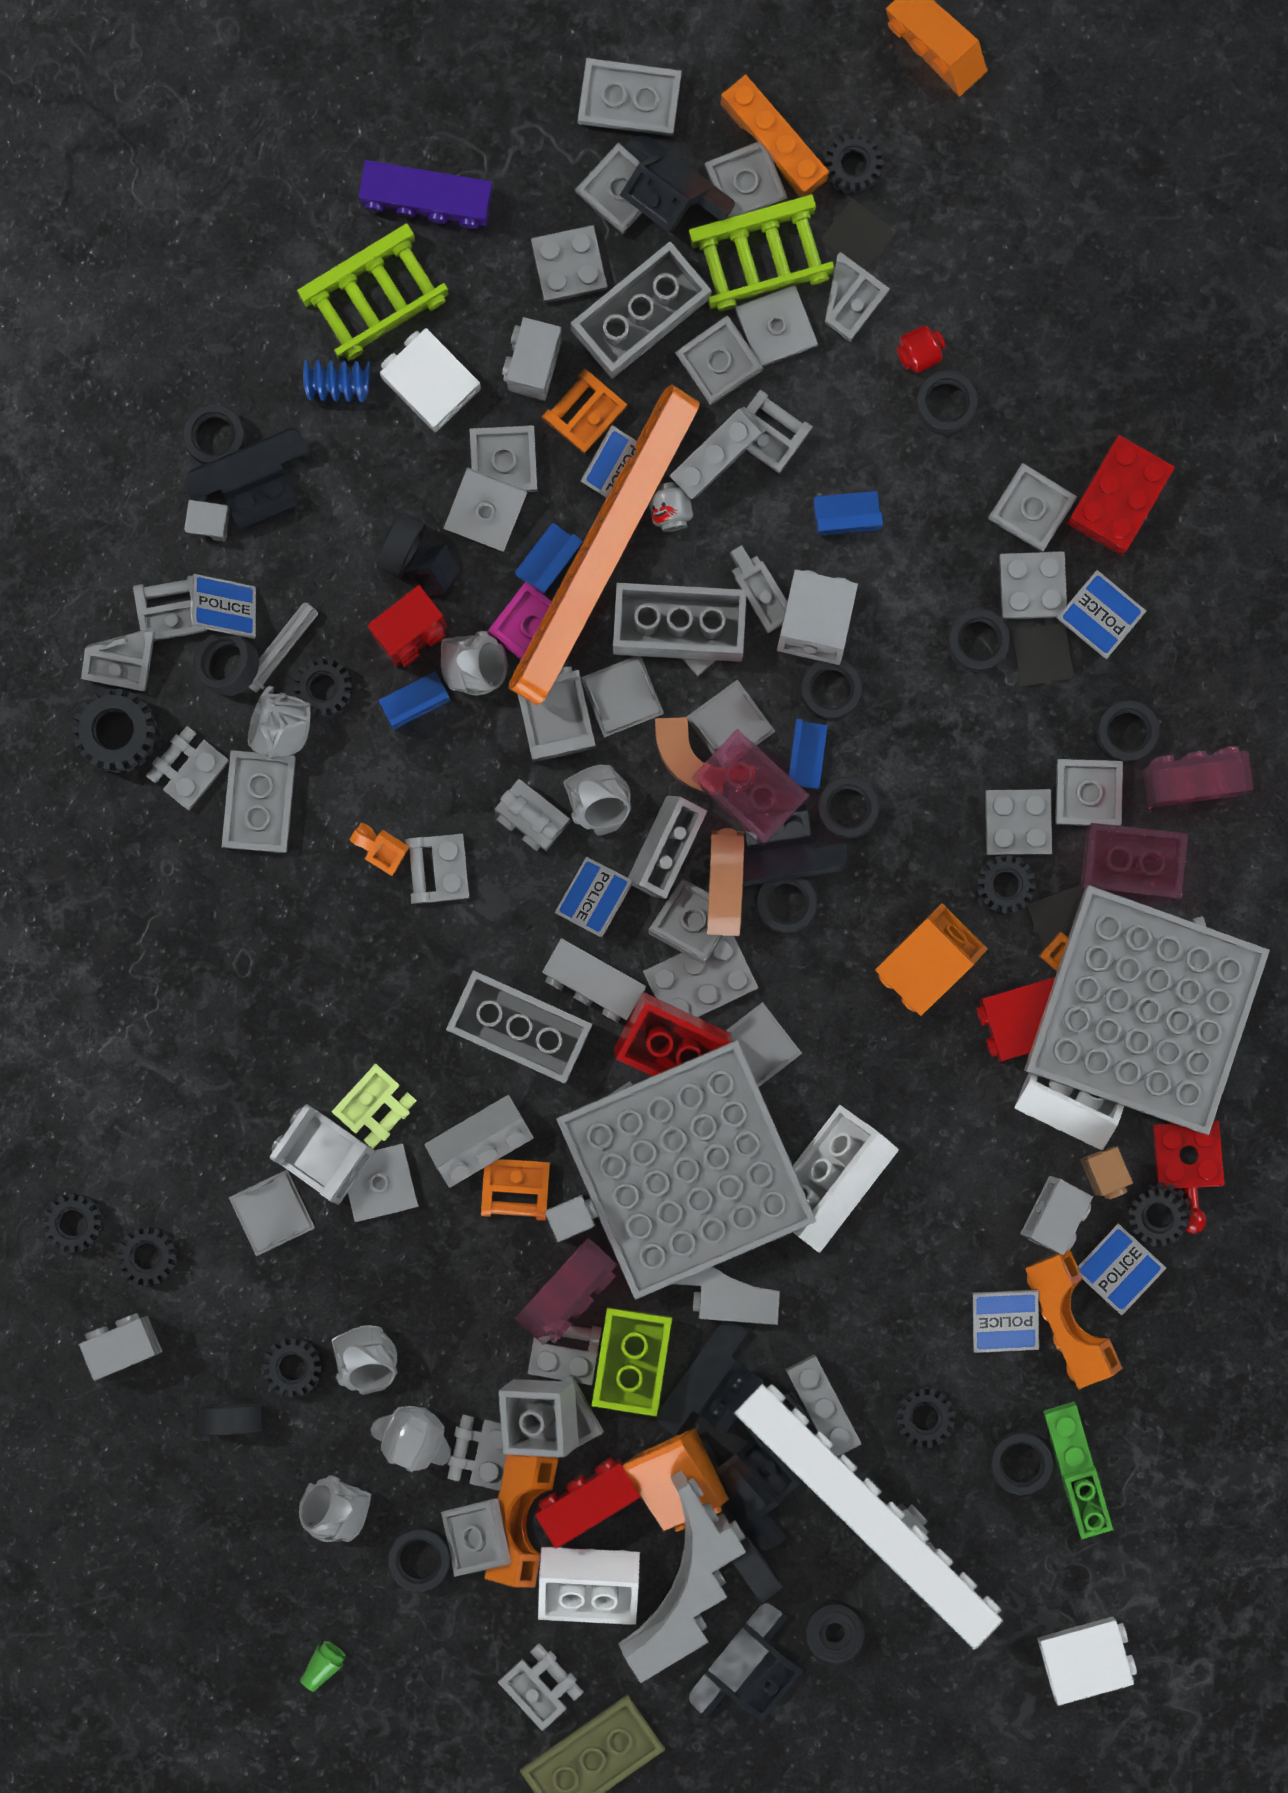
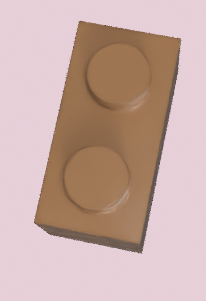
M1108 1147L1103 1151L1101 1150L1080 1159L1096 1196L1113 1199L1127 1193L1126 1186L1133 1184L1118 1147Z

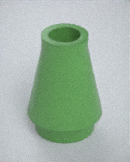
M325 1641L322 1646L318 1645L304 1675L300 1678V1682L307 1689L315 1692L321 1684L343 1667V1660L346 1658L343 1651L329 1641Z

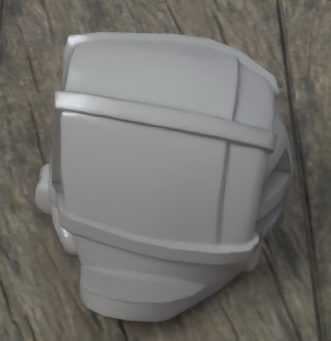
M486 631L476 632L475 635L442 639L441 670L444 681L451 690L478 696L487 694L500 687L508 669L507 654L503 644L497 643V640L488 635Z
M272 686L266 687L260 696L251 717L248 732L249 747L268 758L272 756H288L300 751L308 737L311 717V705L309 702L306 703L285 693L273 694L275 687Z
M596 765L586 768L564 781L573 810L571 817L574 823L580 824L586 829H593L598 836L618 830L626 820L629 811H631L629 786L610 765Z
M373 1325L360 1326L332 1339L338 1368L336 1379L341 1386H345L352 1391L358 1390L360 1394L366 1395L382 1391L391 1384L397 1374V1352L395 1345L381 1327Z
M415 1406L398 1407L392 1415L378 1418L371 1426V1435L375 1439L382 1441L381 1451L390 1464H398L405 1467L407 1471L413 1472V1470L426 1469L430 1463L443 1466L449 1461L451 1448L444 1437V1426L426 1408Z
M333 1475L318 1480L316 1484L309 1483L299 1506V1517L302 1527L313 1537L324 1542H350L360 1533L364 1526L371 1494L360 1490L358 1487L343 1483L338 1477Z

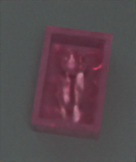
M736 729L692 776V781L762 846L768 842L809 797L798 784L739 729Z
M1238 747L1219 749L1218 752H1214L1213 756H1207L1206 751L1187 753V756H1183L1182 760L1174 761V755L1156 757L1153 761H1150L1149 766L1143 769L1148 808L1243 796L1254 790L1248 751L1239 752Z
M1099 823L1088 824L1086 827L1080 890H1085L1087 885L1112 894L1174 901L1181 899L1188 834Z
M588 1238L516 1316L515 1320L542 1345L550 1339L555 1343L572 1325L568 1319L571 1316L577 1319L594 1301L590 1297L591 1293L594 1291L598 1295L615 1278L611 1271L618 1264Z

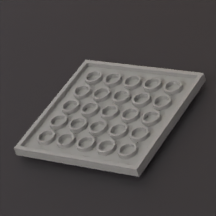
M1087 885L1024 1071L1209 1135L1270 950Z
M738 1040L556 1118L635 1300L816 1222Z

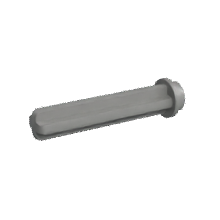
M302 603L259 658L258 673L248 688L255 693L260 689H265L263 684L318 616V612L308 603Z

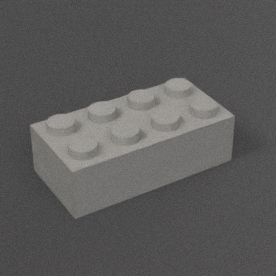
M670 241L571 322V331L610 378L613 379L705 304L711 296V289Z
M617 583L613 655L742 662L746 590Z
M473 970L446 1030L566 1084L593 1025Z

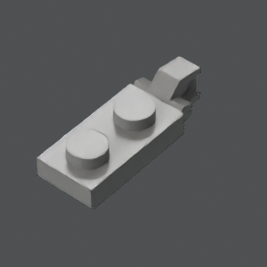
M742 545L732 550L730 555L737 568L732 570L735 576L734 579L741 590H746V599L768 634L783 625L787 600L763 561H760L757 556L750 559Z

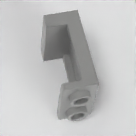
M795 569L777 651L840 665L858 583L850 582L841 577L831 578L818 575L810 570L800 571Z
M563 667L548 695L539 705L533 704L518 694L533 763L596 749L579 670L572 671L571 667Z
M306 1104L293 1114L290 1120L291 1126L285 1135H281L272 1145L271 1151L273 1152L269 1158L320 1192L326 1199L339 1205L376 1151L318 1110Z

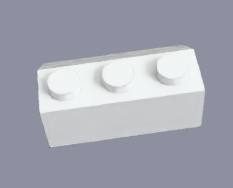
M1029 1073L1014 1108L1103 1151L1118 1126L1124 1106Z
M541 1547L538 1620L636 1625L640 1552Z

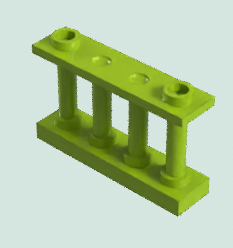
M812 194L689 229L688 238L691 248L699 247L700 250H704L717 294L710 296L708 299L710 310L717 308L718 311H726L736 307V302L808 281H810L811 285H815L829 280L828 276L832 275L834 271L833 262L821 264L808 221L811 219L810 215L815 214L816 209ZM791 220L797 226L809 266L807 269L790 273L778 232L780 223ZM760 229L762 233L766 234L778 277L762 282L759 281L747 240L749 232ZM730 238L731 242H735L747 286L731 291L728 289L716 246L719 245L718 241Z
M407 223L297 290L306 308L311 304L314 307L318 306L341 343V346L334 350L339 361L345 358L347 361L358 357L364 352V346L426 308H429L430 311L438 308L445 303L446 299L444 297L449 295L445 283L434 288L411 251V243L415 242V238ZM393 254L396 257H401L424 294L408 305L383 267L385 264L383 260ZM365 271L373 273L396 310L394 314L382 321H379L356 284L358 280L356 277ZM339 287L341 290L345 289L369 329L354 338L351 337L328 300L330 298L329 293Z

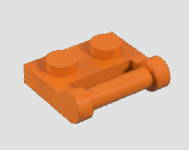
M583 369L577 375L579 379L551 411L548 409L542 415V418L582 453L586 454L627 408V404L588 370ZM588 387L594 390L595 393L568 424L561 420Z
M498 1159L484 1167L481 1217H491V1214L536 1217L538 1221H546L545 1211L547 1210L550 1162ZM493 1191L538 1194L537 1204L492 1201Z

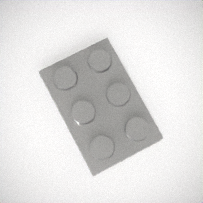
M586 58L578 124L673 137L682 71Z
M231 750L222 848L287 853L296 756H272L268 758L257 752Z
M723 935L705 965L684 953H680L643 971L655 998L696 1017L702 1016L758 989L735 937Z

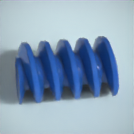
M305 359L303 386L307 399L312 401L316 392H318L320 400L326 401L329 392H331L335 402L339 401L342 393H344L346 401L351 402L355 393H357L359 401L364 403L370 389V362L367 363L364 371H361L358 361L354 362L352 370H348L346 361H342L339 370H336L333 360H329L326 369L322 368L320 360H316L313 369H310L307 359Z

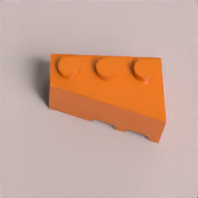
M894 0L886 8L889 18L887 24L891 31L898 37L902 36L915 53L921 56L959 97L987 72L979 40L934 0Z

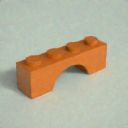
M746 74L721 94L720 105L741 129L749 132L762 145L777 165L782 177L799 197L811 195L827 181L829 175L827 168Z
M1066 1250L1064 1255L1054 1254L1025 1268L1028 1285L1032 1290H1038L1041 1314L1049 1322L1053 1330L1054 1344L1063 1353L1067 1362V1373L1070 1379L1076 1383L1078 1389L1112 1377L1123 1369L1110 1339L1098 1338L1088 1334L1077 1324L1073 1317L1071 1297L1075 1287L1083 1277L1071 1250Z
M507 1454L498 1502L511 1564L486 1569L485 1579L512 1587L535 1588L541 1555L533 1548L529 1541L526 1520L533 1501L542 1493L553 1490L558 1457Z

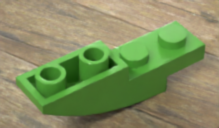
M1071 1402L1043 1411L1053 1452L1081 1539L1113 1530L1076 1403Z

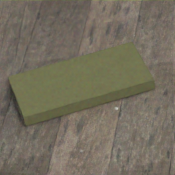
M627 1694L522 1767L520 1772L534 1793H604L659 1755L665 1748Z

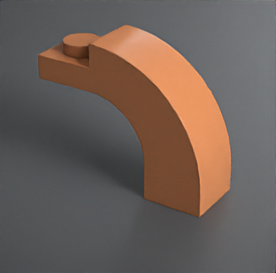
M688 717L655 719L656 744L660 757L671 775L682 785L704 795L723 796L724 783H729V789L748 788V783L755 781V766L717 768L699 760L689 744Z
M731 828L711 830L707 934L740 936L744 862L743 831H736Z

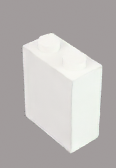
M425 328L421 333L415 331L405 341V349L398 355L395 353L391 354L382 363L381 367L383 370L380 372V375L391 389L436 433L481 390V385L445 346Z
M1113 1617L1037 1637L1054 1700L1058 1706L1134 1684L1132 1675L1137 1674L1136 1666L1132 1655L1126 1656L1123 1643L1128 1642L1127 1634L1123 1623L1117 1624L1116 1619Z

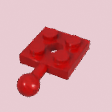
M1213 1121L1209 1135L1177 1124L1153 1125L1157 1184L1158 1182H1164V1187L1172 1184L1175 1185L1174 1189H1185V1199L1188 1198L1190 1201L1188 1208H1192L1189 1224L1185 1231L1193 1234L1199 1233L1205 1228L1207 1218L1205 1213L1199 1209L1198 1188L1224 1186L1219 1121ZM1185 1146L1192 1147L1197 1152V1160L1192 1165L1184 1164L1180 1159V1151Z

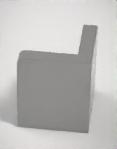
M189 500L184 529L187 533L210 536L212 540L226 542L230 509L227 505Z

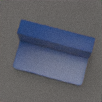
M876 491L817 496L814 498L817 536L882 529V512L879 510V499Z
M551 524L515 572L516 576L546 596L574 560L583 541L574 534L569 535L556 524Z
M434 671L378 701L393 730L450 702L451 699L437 672Z
M796 719L787 786L819 790L828 725L803 722V719Z

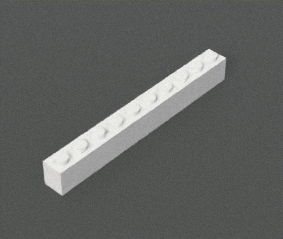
M762 1384L735 1411V1414L954 1630L976 1649L1003 1621L997 1615L1001 1608L988 1596L982 1600L973 1591L977 1585L964 1572L958 1576L949 1568L953 1561L943 1551L938 1549L934 1553L925 1544L929 1538L916 1525L910 1529L901 1520L905 1514L893 1502L886 1506L877 1497L881 1491L868 1478L862 1482L853 1473L857 1467L844 1454L838 1459L829 1450L833 1444L820 1431L814 1435L806 1427L810 1421L796 1407L791 1412L782 1404L786 1399L783 1394L772 1384L768 1388Z

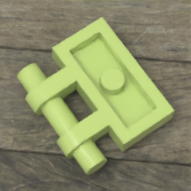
M375 1064L335 1107L332 1113L355 1134L366 1125L371 1130V1133L364 1139V1142L374 1149L381 1140L385 1141L391 1135L389 1131L401 1118L404 1120L410 1114L408 1110L417 1100L407 1092L400 1101H397L392 1094L400 1085ZM385 1103L391 1108V1111L378 1123L372 1116Z

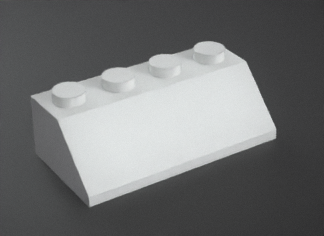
M841 1105L838 1106L793 1165L816 1219V1222L793 1231V1233L819 1253L899 1150L878 1131Z

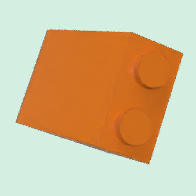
M941 903L875 971L879 974L880 981L886 987L894 989L902 997L903 1004L910 1011L917 1012L922 1016L978 961L988 948Z
M696 1428L644 1450L622 1465L663 1531L674 1527L676 1532L685 1529V1519L680 1497L670 1476L682 1470L687 1480L694 1478L704 1494L699 1497L703 1506L709 1503L714 1512L718 1514L723 1511L721 1506L728 1500V1496Z

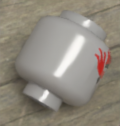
M676 482L658 485V491L654 492L649 502L653 524L657 527H662L663 532L686 528L687 522L693 518L690 497L680 487H677Z

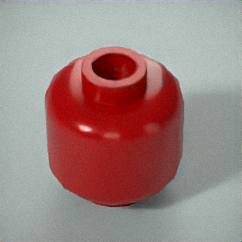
M924 325L903 334L899 339V346L896 347V351L906 370L911 369L915 373H920L942 361L943 355L941 350L945 349L946 345L939 331L932 332L928 326Z

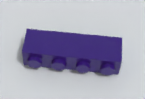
M365 160L358 199L360 205H364V209L371 212L383 213L384 209L396 211L398 216L405 218H415L417 214L428 216V220L435 223L445 224L447 220L460 222L459 225L462 227L478 229L479 225H487L493 186L492 181Z

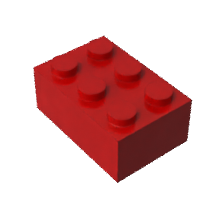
M1118 435L1067 524L1123 556L1175 467Z
M420 585L367 625L375 641L396 667H399L401 664L405 667L412 664L420 657L419 650L427 644L430 647L435 646L446 636L444 631L448 629L444 616Z
M643 992L614 1047V1052L617 1060L651 1076H655L733 1041L729 1032Z
M612 1457L595 1466L594 1470L596 1473L586 1479L584 1474L567 1484L566 1488L568 1490L558 1496L556 1491L539 1501L538 1505L540 1508L536 1510L535 1515L555 1549L641 1497L622 1466L624 1463L621 1458L615 1462Z

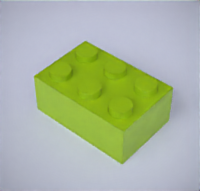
M607 1307L592 1406L657 1416L672 1317Z

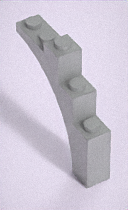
M713 1266L673 1283L701 1286L700 1292H694L693 1311L699 1312V1319L778 1324L779 1291L748 1285L730 1278Z
M682 1470L670 1476L680 1497L685 1519V1546L679 1571L671 1590L659 1608L638 1630L618 1643L627 1663L640 1683L708 1643L703 1632L708 1627L700 1613L727 1598L722 1588L726 1581L719 1568L746 1553L740 1542L745 1536L737 1522L729 1523L724 1513L717 1516L709 1503L703 1506L699 1497L704 1495L694 1478L687 1480Z

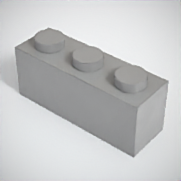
M745 407L739 408L670 477L691 499H694L743 454L766 429Z
M666 796L628 876L629 879L634 881L633 887L652 897L667 898L707 810L682 797Z
M562 938L542 971L544 975L548 976L545 980L546 983L560 991L566 986L576 992L573 997L574 999L588 1007L593 1002L604 1008L601 1013L602 1015L619 1023L621 1018L628 1021L640 996L646 989V986Z
M508 1094L424 1145L436 1168L450 1188L532 1140L534 1137Z
M583 1195L545 1211L558 1242L596 1225L594 1219L599 1217L591 1198L585 1200Z
M812 1355L785 1369L817 1431H820L833 1444L829 1450L838 1457L861 1445L817 1357Z

